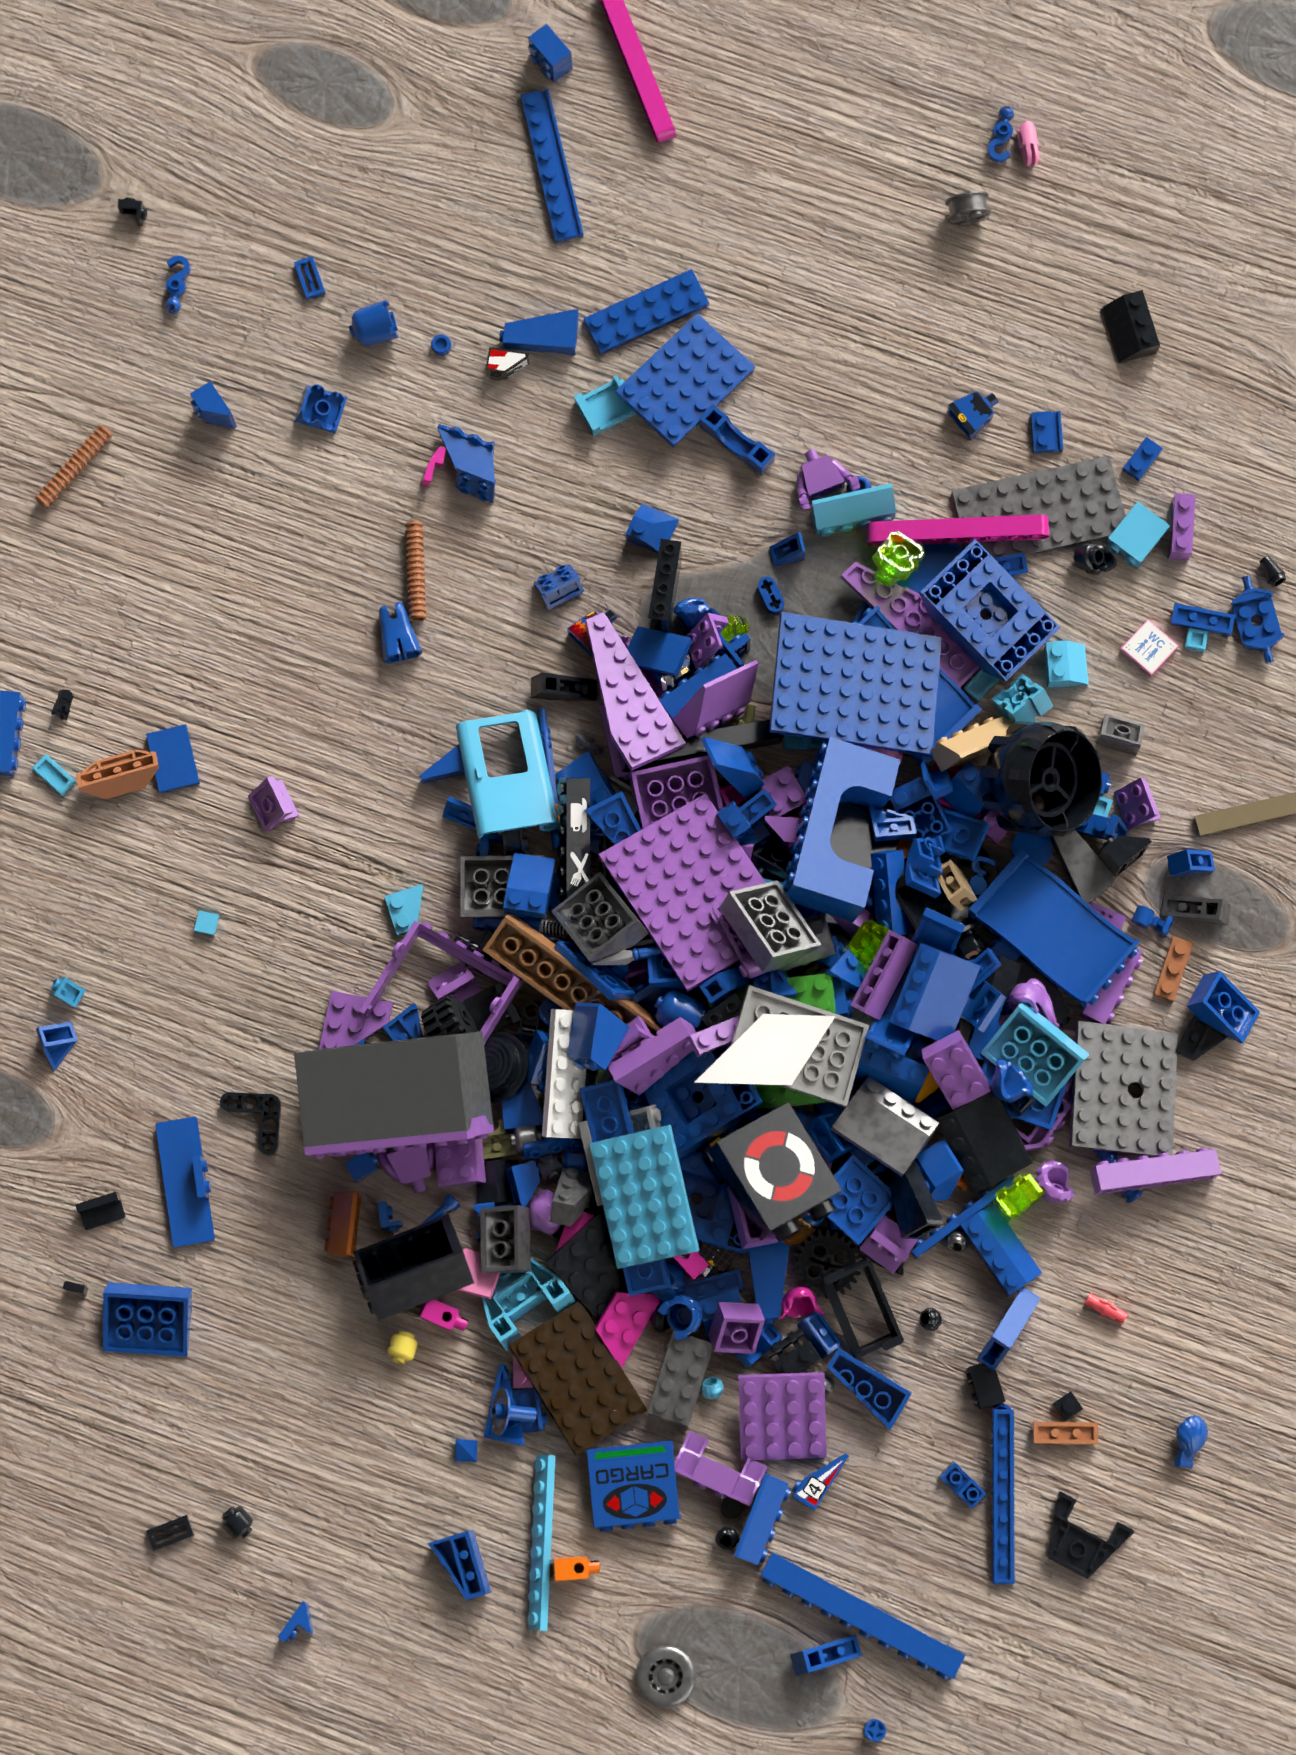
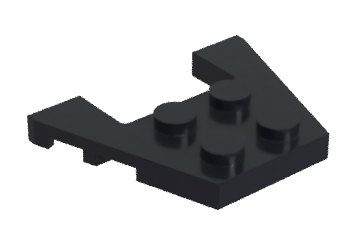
M1059 1491L1056 1500L1048 1559L1088 1579L1134 1534L1135 1530L1117 1521L1108 1540L1101 1539L1068 1521V1517L1077 1500Z

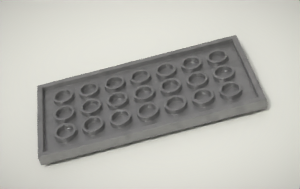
M1109 455L952 490L958 518L1017 515L1048 516L1049 538L1041 540L979 542L993 558L1025 552V556L1106 539L1109 538L1126 517Z

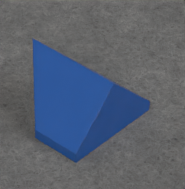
M71 1022L36 1028L42 1049L54 1072L75 1042L78 1041Z

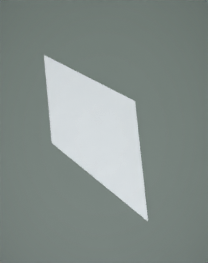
M763 1014L695 1083L792 1085L835 1016Z

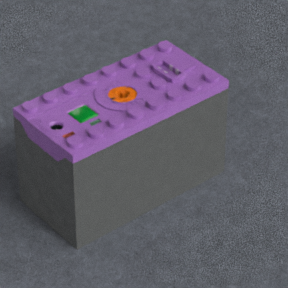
M483 1031L331 1047L294 1053L305 1156L313 1155V1159L325 1158L326 1153L327 1156L333 1157L345 1156L346 1154H365L366 1152L377 1153L385 1152L388 1147H393V1150L397 1151L405 1150L407 1145H414V1149L427 1147V1143H434V1147L447 1145V1141H454L455 1145L468 1143L467 1139L474 1137L475 1139L487 1138V1134L494 1132Z

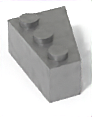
M563 1167L552 1203L550 1223L571 1226L583 1215V1211L586 1208L592 1206V1202L596 1198L590 1172Z

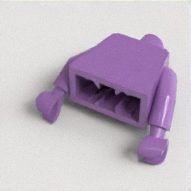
M815 449L809 450L804 454L807 463L801 465V471L797 474V493L800 509L811 508L809 501L844 488L845 483L850 484L852 492L860 487L857 476L849 473L836 459H830L828 455L819 458Z
M427 1143V1147L414 1149V1145H408L405 1150H393L387 1152V1155L383 1152L374 1153L382 1168L393 1181H401L402 1185L411 1182L414 1193L426 1190L423 1178L430 1176V1171L436 1166L434 1143Z

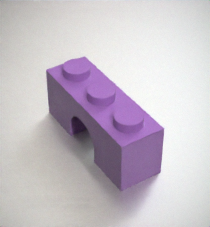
M1175 493L1172 499V532L1169 539L1168 559L1189 560L1191 557L1196 495Z

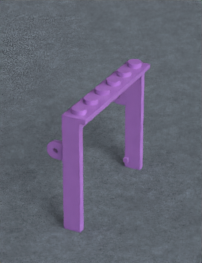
M414 921L402 942H398L395 945L391 960L359 1012L368 1018L417 937H420L507 986L501 998L496 997L491 1003V1014L480 1030L483 1031L485 1045L517 990L523 985L519 976L511 970L508 972L501 969L502 965L494 960H491V962L484 959L485 956L476 950L473 953L470 952L462 942H452L449 940L450 936L444 932L439 931V933H436L428 923L422 921L420 924Z

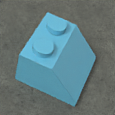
M1071 641L1046 642L1044 658L1047 688L1088 685L1085 645Z

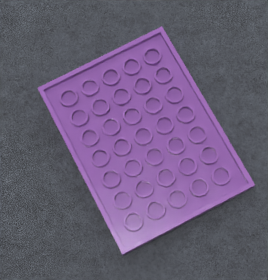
M706 793L599 854L601 862L687 992L740 962L719 923H714L710 915L712 906L723 902L730 891L766 883L737 839L734 840L717 815L718 811ZM719 909L718 911L720 912L721 916L725 917L722 911ZM730 926V933L738 936L732 926ZM740 942L739 950L743 955L747 953L748 950L746 949L744 944Z

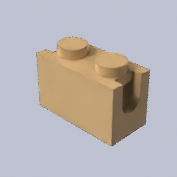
M951 860L943 864V873L937 877L948 900L957 909L962 911L965 909L964 906L975 902L977 898L963 871ZM949 872H953L955 877H946Z

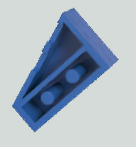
M474 1530L428 1543L466 1600L492 1593Z

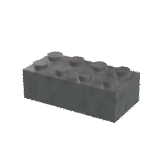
M673 1331L647 1414L689 1427L713 1347L710 1342L691 1336L675 1340V1331Z

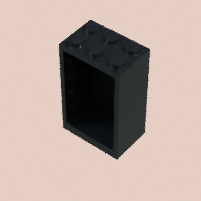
M449 1214L353 1252L356 1260L352 1261L356 1273H358L356 1276L360 1286H362L360 1287L364 1299L369 1301L367 1305L371 1315L375 1313L378 1321L474 1283Z

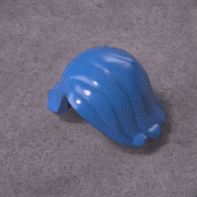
M696 597L678 602L673 611L674 614L682 619L685 627L689 630H692L707 613L720 615L715 609L710 608L704 599Z
M1005 1060L996 1061L995 1073L990 1086L992 1092L999 1100L1012 1103L1021 1097H1030L1034 1094L1030 1080L1024 1076V1073L1019 1068Z

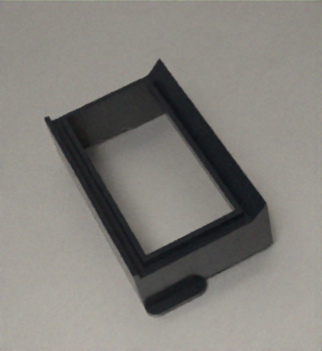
M864 1258L843 1269L820 1277V1281L852 1356L858 1359L877 1349L889 1350L903 1343L904 1338L870 1259ZM863 1268L890 1333L859 1346L833 1282Z

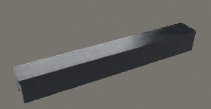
M770 719L709 730L698 737L694 735L688 739L685 735H681L686 742L685 747L635 770L708 755L701 740L704 737L741 746L748 750L780 744L784 735L769 732ZM619 753L622 773L631 771Z

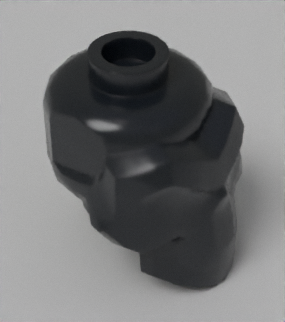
M1081 544L1075 549L1073 555L1075 565L1092 575H1099L1101 571H1110L1117 565L1115 556L1102 545Z

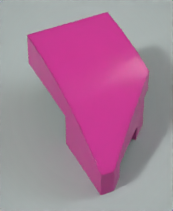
M440 446L430 459L424 470L420 485L429 486L432 481L434 467L441 468L443 465L445 447Z

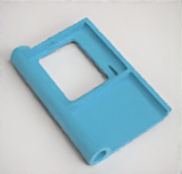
M523 710L520 713L458 723L456 725V732L478 838L490 833L539 826L542 831L556 829L559 819L536 713L531 710ZM517 723L528 771L491 778L487 775L478 730L484 727Z

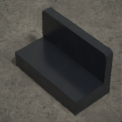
M117 1192L75 1204L77 1212L81 1214L86 1230L126 1217L120 1195Z

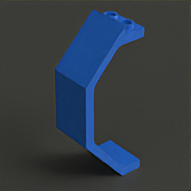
M926 907L912 939V942L918 946L880 1020L875 1018L870 1030H868L864 1039V1050L900 1066L916 1032L902 1028L889 1021L919 946L923 942L953 954L964 930V924Z

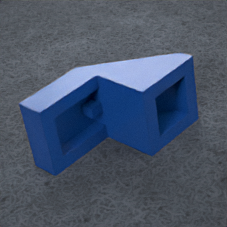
M765 1324L762 1328L755 1354H734L746 1368H749L765 1354V1351L772 1347V1344L779 1342L783 1336L772 1324Z

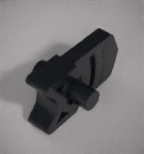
M70 690L59 691L51 712L52 715L59 714L61 720H67L73 700V694Z

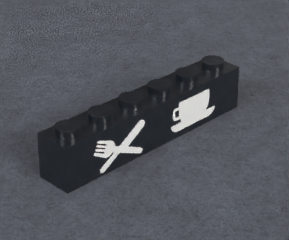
M559 778V783L557 784V793L559 795V804L557 805L559 824L557 826V834L559 836V845L557 847L559 887L557 888V896L561 903L590 880V817L584 811L590 807V778Z

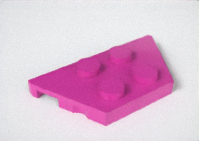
M615 1292L594 1328L621 1367H623L660 1302V1299L654 1294L642 1293L629 1296V1293Z

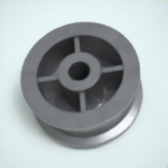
M971 191L948 198L945 201V205L949 206L950 211L948 221L950 223H958L960 227L970 225V221L988 220L989 215L992 213L991 209L987 206L988 192Z

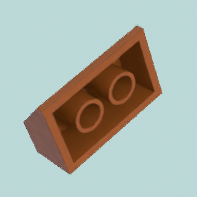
M335 1191L334 1196L330 1197L329 1209H332V1217H328L327 1230H330L329 1238L325 1239L324 1251H327L329 1257L355 1258L353 1252L356 1249L362 1198L358 1191Z

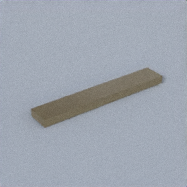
M1296 792L1196 815L1194 820L1199 837L1295 815Z

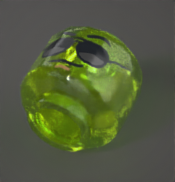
M742 615L725 616L729 624L722 630L721 635L726 641H731L737 635L748 634L749 626L745 617Z

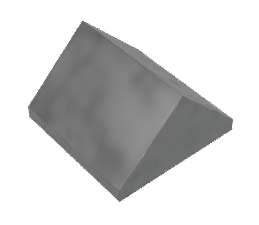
M1105 714L1097 744L1137 755L1142 744L1145 725Z

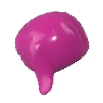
M793 1288L782 1298L781 1307L783 1315L780 1317V1320L786 1315L798 1318L809 1315L814 1311L824 1315V1312L818 1306L816 1297L809 1288Z

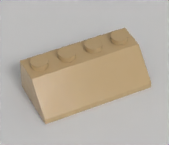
M1003 716L997 719L990 717L984 720L981 726L976 723L968 727L967 732L963 733L960 730L952 734L950 739H947V737L939 739L935 742L936 746L931 751L940 771L943 772L989 752L988 746L993 737L1006 736V730L1014 722Z

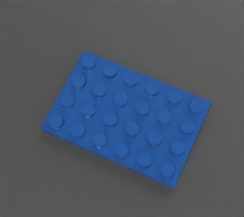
M697 313L616 389L615 394L674 448L700 423V418L712 404L718 406L755 370V366Z

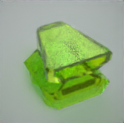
M899 531L891 532L872 557L877 566L874 575L875 579L887 587H891L901 580H907L910 574L918 569L919 562L925 556L923 547Z
M873 920L863 922L848 944L847 950L849 949L859 961L871 966L890 929L875 923Z

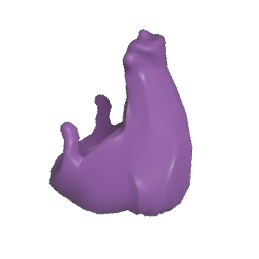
M1032 978L1027 983L1017 984L1008 997V1005L1013 1011L1020 1003L1026 1002L1034 1009L1035 1013H1040L1054 1026L1059 1028L1052 1001L1045 986L1038 979Z

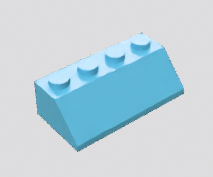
M892 483L813 500L811 505V517L816 536L821 535L822 537L830 536L833 532L840 530L841 532H848L858 526L867 528V523L892 521L896 516Z

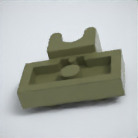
M503 1119L499 1120L497 1130L487 1134V1138L482 1139L484 1160L520 1155L515 1147H511L510 1135L513 1134H506Z

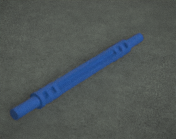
M541 708L538 709L539 730L555 804H558L550 728H548L546 709ZM556 828L550 830L552 850H557L559 845V836Z

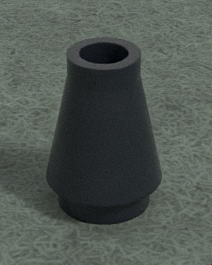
M1270 556L1260 560L1259 563L1262 566L1268 584L1276 587L1286 580V573Z

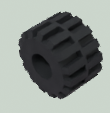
M447 995L421 1013L422 1024L428 1037L478 1032L469 1011L452 995Z

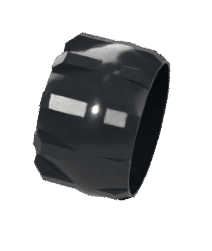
M1017 721L1009 725L1006 730V736L993 737L988 746L991 754L986 767L981 766L980 777L985 778L986 794L982 796L985 809L998 813L996 820L1000 828L1005 831L1023 832L1037 837H1063L1070 835L1077 827L1091 817L1102 790V771L1097 750L1080 729L1075 726H1064L1054 722ZM1036 791L1037 794L1032 801L1031 794Z

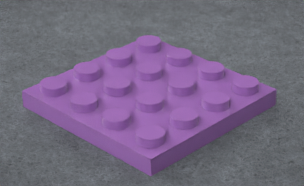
M824 1372L738 1375L741 1460H747V1458L752 1460L827 1458Z

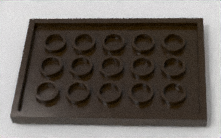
M581 1301L508 1345L574 1455L579 1454L647 1411L620 1364L614 1359L595 1331V1324Z

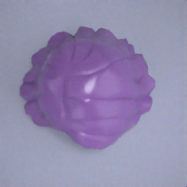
M1049 1160L1048 1162H1043L1038 1167L1035 1179L1038 1183L1039 1192L1046 1201L1054 1204L1064 1203L1076 1195L1068 1186L1069 1170L1067 1165L1056 1160Z
M548 1189L545 1191L539 1190L537 1194H533L526 1206L530 1208V1230L542 1231L549 1235L555 1234L562 1225L550 1223L555 1192L553 1193Z

